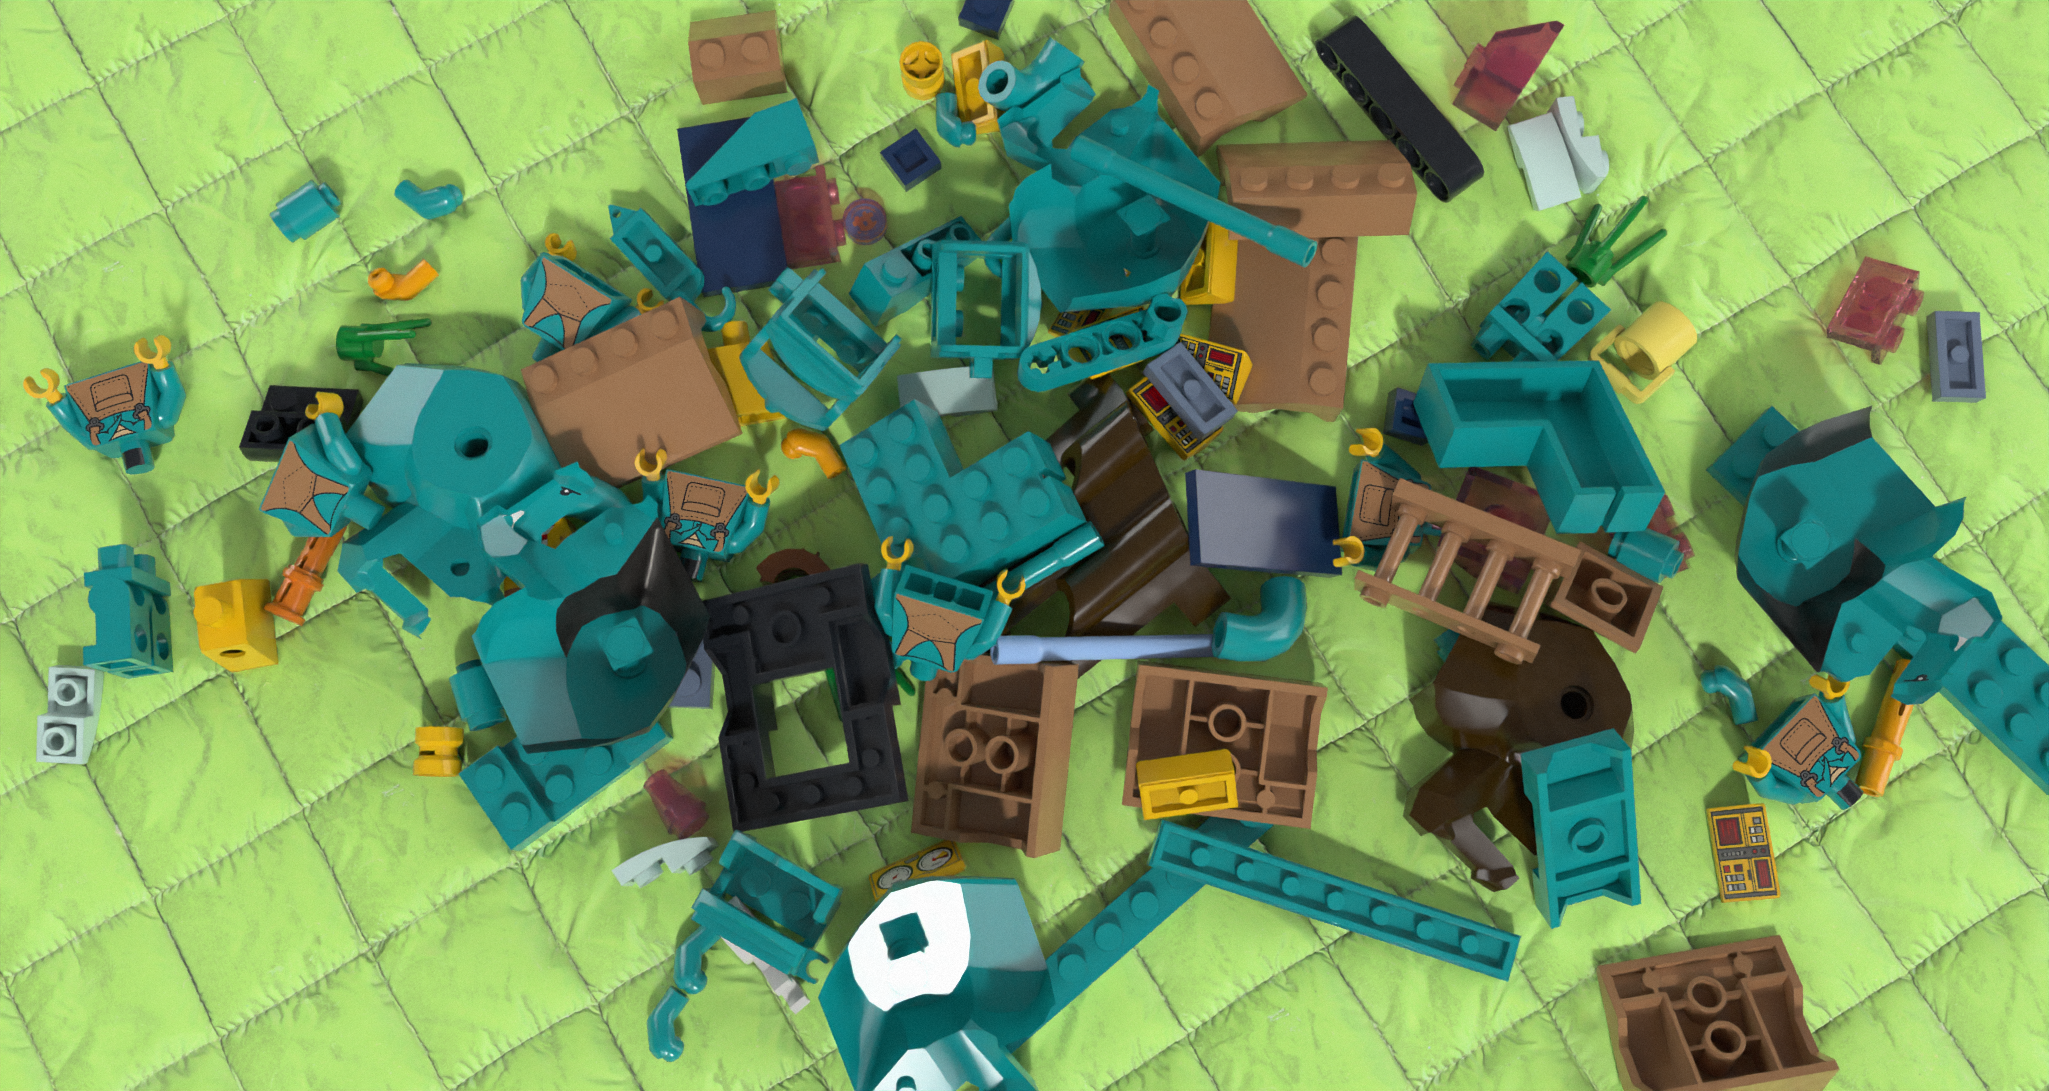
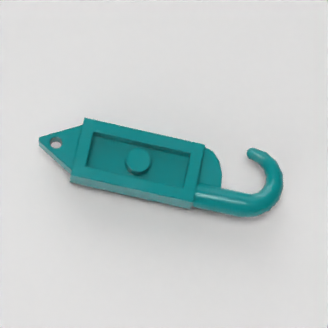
M611 204L608 205L614 234L610 240L666 300L670 302L678 297H682L702 311L694 301L700 295L704 286L703 271L645 210L640 208L638 211ZM729 287L722 288V294L725 298L723 311L714 317L707 316L704 313L706 322L701 331H719L725 323L731 322L736 311V300Z

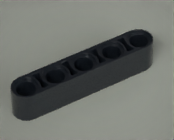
M1350 15L1315 41L1317 54L1323 64L1385 138L1390 140L1409 161L1411 169L1437 199L1448 203L1484 176L1483 165L1475 152L1359 17Z

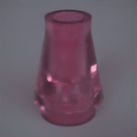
M665 769L657 771L644 783L643 788L649 794L668 834H675L680 840L686 839L699 831L708 821L709 814L705 810L706 803L671 777Z

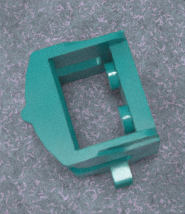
M940 240L932 244L930 358L970 359L969 378H992L993 360L1020 359L1022 352L1030 346L1040 320V311L1043 305L1041 286L1036 265L1030 254L1029 245L1025 242ZM957 258L1002 259L1000 346L956 345V337H962L964 325L963 311L956 310L957 292H962L964 287L963 264H957Z
M787 267L768 289L783 305L740 353L739 359L748 379L757 392L765 399L767 411L771 413L780 412L785 417L801 425L825 431L851 403L864 393L900 348L901 344L899 342L902 338L896 334L886 343L819 283L827 273L823 268L819 271L814 269L803 280ZM792 313L795 317H797L809 332L817 335L820 339H822L829 347H831L836 352L837 356L843 362L851 365L854 369H856L859 372L857 376H854L839 361H837L831 354H829L823 347H821L815 340H813L806 332H804L798 325H796L790 318H788L789 315ZM769 338L783 362L798 378L813 389L837 399L829 409L760 349Z
M735 830L719 860V865L724 868L712 888H702L691 907L695 910L691 919L784 974L799 976L812 984L818 983L819 980L810 975L808 967L816 959L824 964L830 962L825 955L815 949L841 905L839 900L844 888L838 884L828 883L757 842L756 837L743 833L740 830ZM726 894L732 897L737 896L744 904L802 936L805 940L797 943L723 900Z

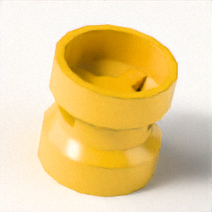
M924 41L914 42L905 47L899 61L904 90L909 96L917 100L933 99L942 91L945 82L941 52L933 44Z
M439 726L416 727L415 743L419 746V757L414 760L413 775L426 777L459 776V773L462 771V761L458 758V747L463 744L464 729Z

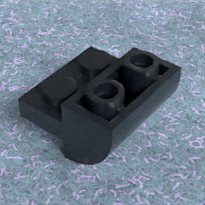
M269 385L261 411L251 410L239 445L242 454L250 461L279 462L288 439L309 425H315V420L309 419L305 414V410L309 404L319 405L318 399L315 397L317 392L334 393L341 397L343 412L339 419L346 435L360 415L364 401L358 389Z

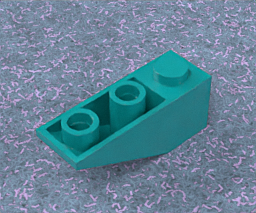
M797 98L755 112L686 183L695 207L702 204L707 206L719 204L726 200L730 194L744 189L753 191L763 188L774 178L786 174L790 176L799 175L808 171L813 164L819 163L815 144Z
M962 216L864 263L849 292V296L875 327L908 311L931 294L932 244L940 240L982 241ZM957 258V264H963L965 268L977 258Z

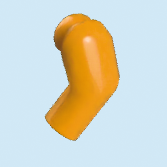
M422 259L406 275L390 274L385 268L374 269L368 276V284L373 289L374 294L383 300L409 301L415 298L439 274L425 259Z
M797 428L789 431L787 437L781 442V450L787 458L795 459L800 458L802 455L814 457L828 479L840 475L847 468L829 438L824 434Z

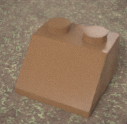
M776 10L690 22L688 46L692 77L702 105L787 93Z
M1580 541L1575 548L1580 549L1581 552L1569 579L1559 576L1558 579H1553L1543 604L1636 654L1642 645L1663 586Z

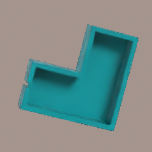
M1599 360L1427 364L1413 404L1439 468L1526 466L1556 534L1597 533L1600 526L1603 527L1605 532L1646 530L1665 494V490Z
M914 399L839 445L881 544L888 537L893 536L891 552L899 558L904 554L906 539H910L913 543V554L908 560L902 562L901 572L904 571L906 565L979 586L998 575L1000 571L1014 566L1087 523L1071 487L1062 482L1067 478L1050 443L1030 431L964 469L939 413Z

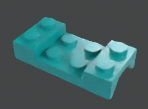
M657 721L650 732L615 744L527 754L517 736L503 747L497 745L461 771L459 776L510 850L522 851L674 739L665 727Z
M1612 728L1521 753L1524 793L1533 806L1538 868L1532 869L1535 905L1549 927L1553 929L1561 926L1568 905L1600 896H1605L1630 906L1641 904L1632 752L1628 744Z

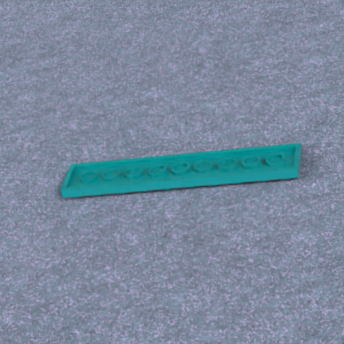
M1771 406L1706 471L1744 506L1759 464L1765 455L1799 432V430ZM2000 621L1988 640L1974 642L1965 649L1942 677L1943 688L1939 693L2046 795H2049V665ZM1908 625L1903 635L1892 648L1903 659L1912 660L1927 638L1923 630Z

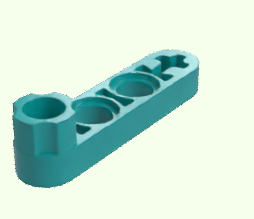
M1167 293L1158 294L1152 297L1150 305L1146 310L1031 345L1021 354L1017 368L1018 380L1025 388L1031 391L1042 392L1163 354L1177 344L1188 313L1187 307L1181 299L1172 298ZM1113 335L1125 336L1130 340L1132 347L1127 350L1117 349L1111 345L1109 337ZM1076 347L1083 348L1091 354L1092 360L1086 363L1076 362L1069 356L1068 350ZM1057 355L1058 361L1054 362L1055 356ZM1036 363L1039 368L1048 367L1046 373L1042 374L1038 368L1030 369L1031 364Z

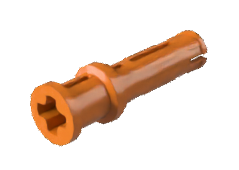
M347 526L332 537H308L295 564H289L288 568L285 567L282 575L285 579L272 602H266L263 609L289 622L303 626L306 621L303 614L314 593L321 592L324 586L322 584L324 579L321 576Z

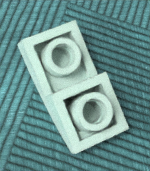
M1574 96L1556 98L1547 113L1552 112L1558 125L1579 189L1584 194H1591L1608 174L1609 159L1607 152L1601 150L1599 135L1582 137L1584 133V119L1582 113L1576 110Z
M1552 112L1507 126L1517 167L1524 170L1534 211H1540L1581 198L1567 148Z
M993 366L992 378H969V367L939 369L897 376L900 408L915 399L937 411L940 417L947 415L960 417L997 411Z
M55 665L49 667L48 712L37 716L36 762L85 764L88 762L100 715L103 671L87 666Z
M710 837L676 840L646 850L626 860L611 871L621 886H633L637 883L639 888H642L664 872L660 867L663 863H666L672 873L681 874L685 870L689 875L696 873L713 860L710 852L716 849L719 844L714 838Z

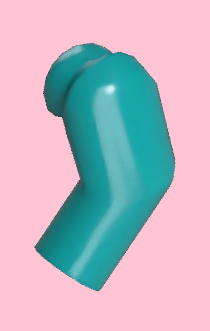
M949 92L937 94L936 127L939 136L953 147L960 148L961 144L973 145L976 141V125L972 121L961 122L957 111V95Z
M406 179L396 187L394 196L421 217L429 220L454 212L456 207L460 206L463 202L461 190L453 184L423 191Z
M1715 665L1714 669H1706L1701 673L1700 680L1706 693L1711 694L1721 691L1728 698L1735 725L1759 721L1750 685L1745 679L1724 665Z
M702 925L689 935L675 951L674 982L679 989H684L691 995L700 993L707 985L708 978L705 976V972L701 970L702 955L721 938Z
M674 986L669 987L649 1015L646 1023L650 1052L655 1058H663L667 1062L676 1061L683 1053L684 1043L680 1037L675 1036L674 1021L690 1000L685 993Z

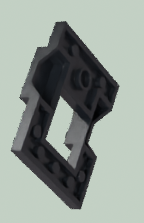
M853 564L702 601L710 615L703 638L704 650L722 674L728 709L718 739L733 833L735 830L744 832L909 801L893 706L901 705L890 638L885 633L874 608L875 601L868 564ZM834 669L849 763L776 777L769 732L776 731L778 728L770 683Z

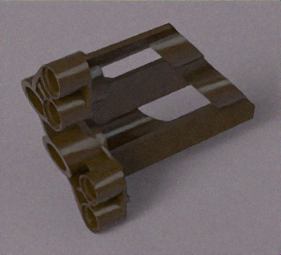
M1109 373L1095 379L1085 378L1067 392V395L1079 410L1045 441L1050 443L1062 470L1066 467L1074 476L1071 489L1087 523L1089 521L1093 523L1102 537L1105 546L1073 565L1061 568L1024 590L1021 596L1012 599L1009 604L1012 611L1001 636H1011L1010 629L1057 591H1062L1069 603V624L1064 637L1132 636L1173 603L1197 627L1232 598L1207 567L1190 566L1188 530L1174 500L1166 488L1145 439L1154 430ZM1054 543L1008 568V572L1049 549ZM997 575L978 587L983 588L997 579ZM1069 660L1062 662L1079 664V679L1101 660Z

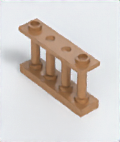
M1400 478L1393 492L1391 508L1398 510L1397 515L1400 519L1374 576L1358 570L1355 577L1354 590L1361 592L1360 598L1374 606L1386 608L1387 604H1390L1496 648L1494 654L1508 662L1522 664L1524 660L1533 663L1541 645L1527 640V637L1552 579H1558L1559 576L1569 579L1581 550ZM1425 521L1442 528L1441 532L1444 534V537L1421 589L1416 594L1392 584V581L1417 525H1422ZM1470 539L1487 546L1486 551L1489 554L1462 613L1440 604L1436 600L1462 542L1466 543ZM1515 557L1532 564L1531 569L1534 573L1510 629L1505 631L1481 621L1506 562L1512 561Z

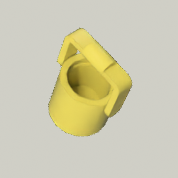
M1657 301L1629 327L1624 328L1621 324L1616 326L1592 348L1588 361L1599 360L1614 391L1618 394L1622 393L1635 404H1641L1675 373L1676 370L1671 366L1697 343V333L1690 320L1679 309L1669 303ZM1614 343L1617 354L1633 372L1640 377L1653 380L1643 391L1634 386L1631 380L1614 365L1607 363L1599 356L1611 344Z

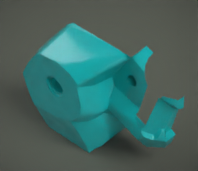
M1080 67L1060 76L1061 82L1025 108L1021 109L1013 106L998 118L997 122L1007 157L1037 171L1026 177L1015 189L1013 200L1009 204L1012 242H1025L1029 245L1030 254L1037 268L1041 289L1059 312L1136 307L1150 304L1152 297L1158 294L1167 293L1172 297L1188 275L1199 252L1210 221L1115 177L1100 174L1072 161L1070 158L1071 148L1075 140L1083 135L1116 150L1118 154L1218 199L1220 182L1158 115L1159 90L1148 84L1146 94L1140 101L1125 108L1110 110L1076 136L1067 149L1053 148L1052 139L1092 102L1093 97L1096 96L1090 85L1081 77ZM1124 268L1131 272L1128 277L1125 275Z
M417 363L396 365L346 434L360 456L361 461L371 468L373 475L368 485L379 500L393 509L384 514L372 530L369 531L364 528L343 542L337 572L356 593L364 589L370 590L404 621L403 630L422 639L419 635L425 631L431 621V618L428 616V608L383 568V558L400 553L450 597H463L471 601L484 602L493 606L496 602L504 599L500 585L507 575L492 563L479 547L476 521L496 505L508 510L553 480L554 471L562 467L532 410L527 390L517 381L490 371L464 366ZM504 516L506 523L512 527L513 517Z
M929 876L901 880L894 883L865 914L836 958L818 996L854 1091H956L966 1081L979 1087V1091H1039L1035 1080L1005 1047V1045L1029 1036L1044 1023L1050 1009L1056 1004L1048 967L1017 881L1014 878Z

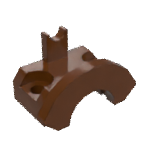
M804 548L784 549L772 553L756 567L761 576L760 582L763 586L783 582L796 575L808 576L831 569L819 557L820 552L817 551L816 554H813Z

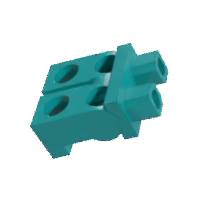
M1547 251L1488 313L1479 325L1481 329L1470 345L1479 355L1487 360L1502 347L1514 358L1511 362L1558 361L1592 330L1611 309L1581 282L1547 316L1544 312L1577 280L1567 268ZM1550 272L1554 273L1558 280ZM1582 302L1588 304L1590 309L1586 307Z
M126 544L98 548V571L84 573V586L90 588L88 595L89 607L95 613L96 645L83 647V665L126 679L173 672L169 607L163 598L171 596L170 582L156 577L155 557L148 554L134 555V548Z

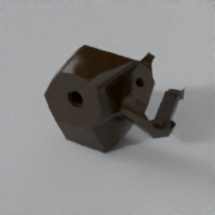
M1489 601L1481 621L1509 631L1519 607ZM1538 612L1527 637V640L1541 645L1533 663L1524 660L1522 664L1508 662L1494 654L1496 648L1460 634L1433 683L1409 699L1413 705L1416 719L1426 734L1453 754L1407 791L1403 817L1420 836L1432 833L1471 870V879L1491 892L1508 889L1519 877L1515 872L1514 866L1473 822L1474 812L1487 807L1495 819L1533 855H1537L1533 806L1524 793L1521 753L1612 728L1615 729L1632 751L1634 722L1631 694L1615 662L1592 630L1542 612Z

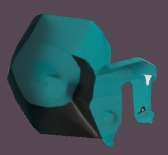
M1872 406L1821 421L1803 429L1765 455L1759 464L1747 495L1736 539L1735 564L1737 580L1813 669L1818 673L1825 672L1839 682H1849L1856 677L1870 675L1903 635L1908 625L1923 630L1927 639L1894 683V690L1891 695L1892 698L1906 705L1923 704L1943 688L1942 677L1965 649L1974 642L1988 640L2003 617L1992 592L1932 558L1937 551L1956 535L1964 518V502L1966 497L1935 507L1872 437L1870 429Z
M578 462L554 471L553 480L508 510L496 505L476 521L479 547L485 556L521 590L496 602L482 616L476 632L471 637L491 683L527 754L610 745L650 732L673 701L698 652L710 619L705 605L658 519V503L648 494L646 500L642 503L626 507H610L565 538L556 549L542 544V534L591 494L592 489L596 487L588 473L579 468ZM504 516L513 517L512 527L506 523Z

